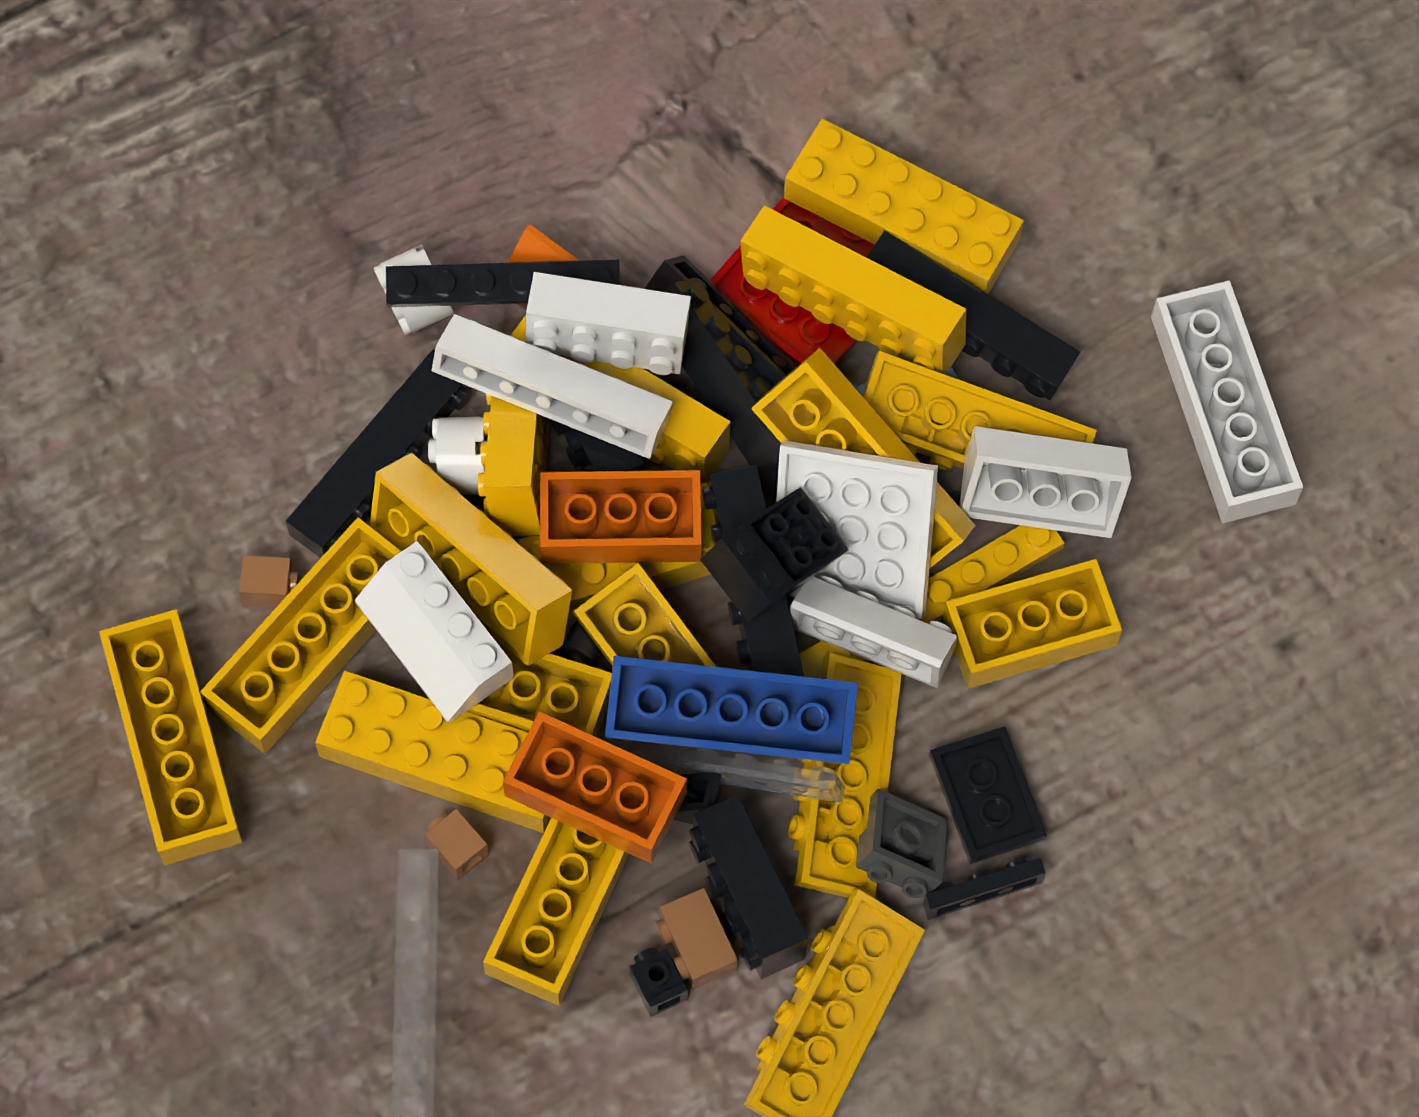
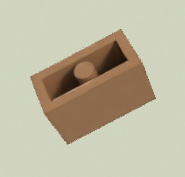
M705 888L659 907L660 920L655 922L656 928L664 944L671 942L677 955L672 958V961L681 980L688 979L692 990L737 971L738 960Z

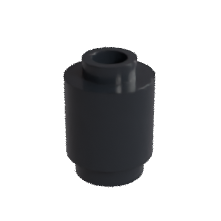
M576 619L563 641V645L560 647V652L564 656L563 658L595 667L602 655V651L578 619Z

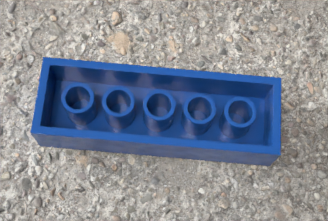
M614 656L605 737L849 764L858 683Z

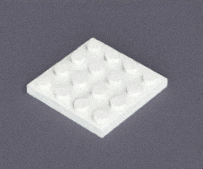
M784 441L780 445L776 503L801 487L849 549V551L814 577L820 579V576L830 577L841 583L844 590L854 594L857 591L867 592L879 600L878 604L891 609L894 606H900L913 612L917 619L924 617L927 605L938 466ZM802 586L795 590L793 593H791L789 596L796 597Z

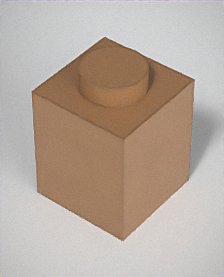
M243 555L239 595L243 606L276 608L299 583V572H294L291 559Z
M457 809L449 815L442 813L427 827L429 830L425 833L427 846L457 881L489 856L487 843Z

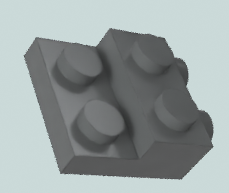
M877 789L870 797L867 829L859 836L856 868L867 872L868 878L873 882L884 883L888 881L902 887V892L907 897H925V894L932 893L943 881L948 819L881 789Z

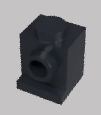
M652 947L638 953L634 957L635 964L629 966L630 976L650 1017L687 1001L688 990L682 982L667 949L658 953L656 948ZM661 970L665 976L661 981H653L650 979L649 974Z

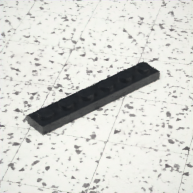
M616 259L386 266V305L390 308L525 304L529 300L534 272L620 285V261Z

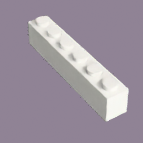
M456 314L453 315L435 348L432 372L648 459L651 458L667 427L673 401Z

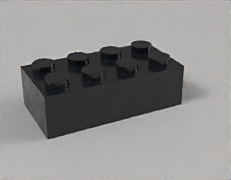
M738 794L694 813L693 828L689 830L692 839L689 841L691 851L698 864L703 861L706 864L709 874L706 877L707 884L714 898L721 897L726 909L723 912V916L732 935L739 933L743 947L740 948V951L750 971L756 969L760 979H763L805 960L808 938Z

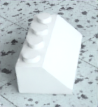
M974 426L965 456L959 507L969 518L1112 538L1132 478L1127 449Z
M418 541L384 563L355 599V603L448 724L514 678L511 660Z
M820 576V579L813 577L802 586L790 607L794 630L935 688L939 687L957 643V635L952 634L950 627L937 621H930L927 624L915 619L916 615L913 612L900 606H894L891 609L878 604L879 600L867 592L857 591L854 594L844 590L841 583L827 576Z

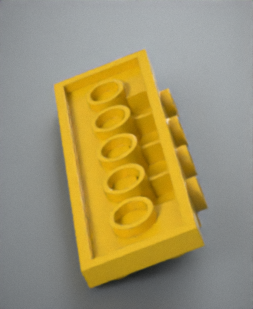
M882 351L876 353L862 395L914 456L917 452L931 457L930 465H937L939 469L951 471L952 466L964 469L965 456L974 426L1092 444L1097 432L1096 429Z
M828 653L823 657L821 679L858 683L849 764L798 759L800 762H804L803 776L797 778L793 789V798L799 801L798 815L792 817L788 828L789 838L795 839L793 850L799 851L795 886L849 898L852 890L860 889L871 897H876L877 883L868 878L867 872L856 868L859 836L868 826L870 797L877 789L888 793L902 675L899 672L834 653Z
M852 890L836 924L829 926L827 930L821 929L814 937L811 950L815 954L809 966L806 964L802 965L795 974L792 984L797 987V990L791 1002L785 1000L780 1005L774 1017V1021L779 1023L773 1037L767 1036L760 1043L756 1052V1057L760 1059L756 1070L760 1071L744 1106L762 1117H832L925 930L862 890Z

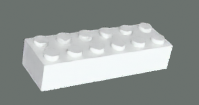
M1230 280L1156 298L1151 319L1221 522L1226 523L1296 505L1303 485Z

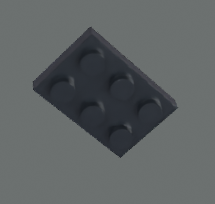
M1005 726L930 750L929 757L969 864L1046 839L1047 834Z

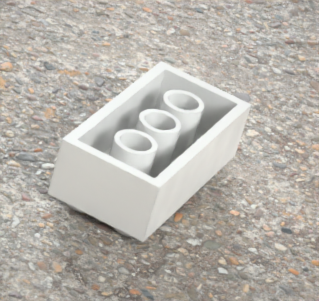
M534 272L526 310L525 342L559 356L572 357V359L582 363L597 361L610 363L620 369L636 367L649 369L651 372L659 375L680 374L688 329L691 296Z

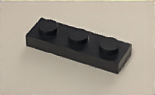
M1028 857L1018 858L1005 865L1006 869L991 873L990 869L981 870L967 877L968 881L953 885L951 881L941 883L932 893L925 894L923 907L928 920L1042 884L1046 872L1041 858L1029 861Z

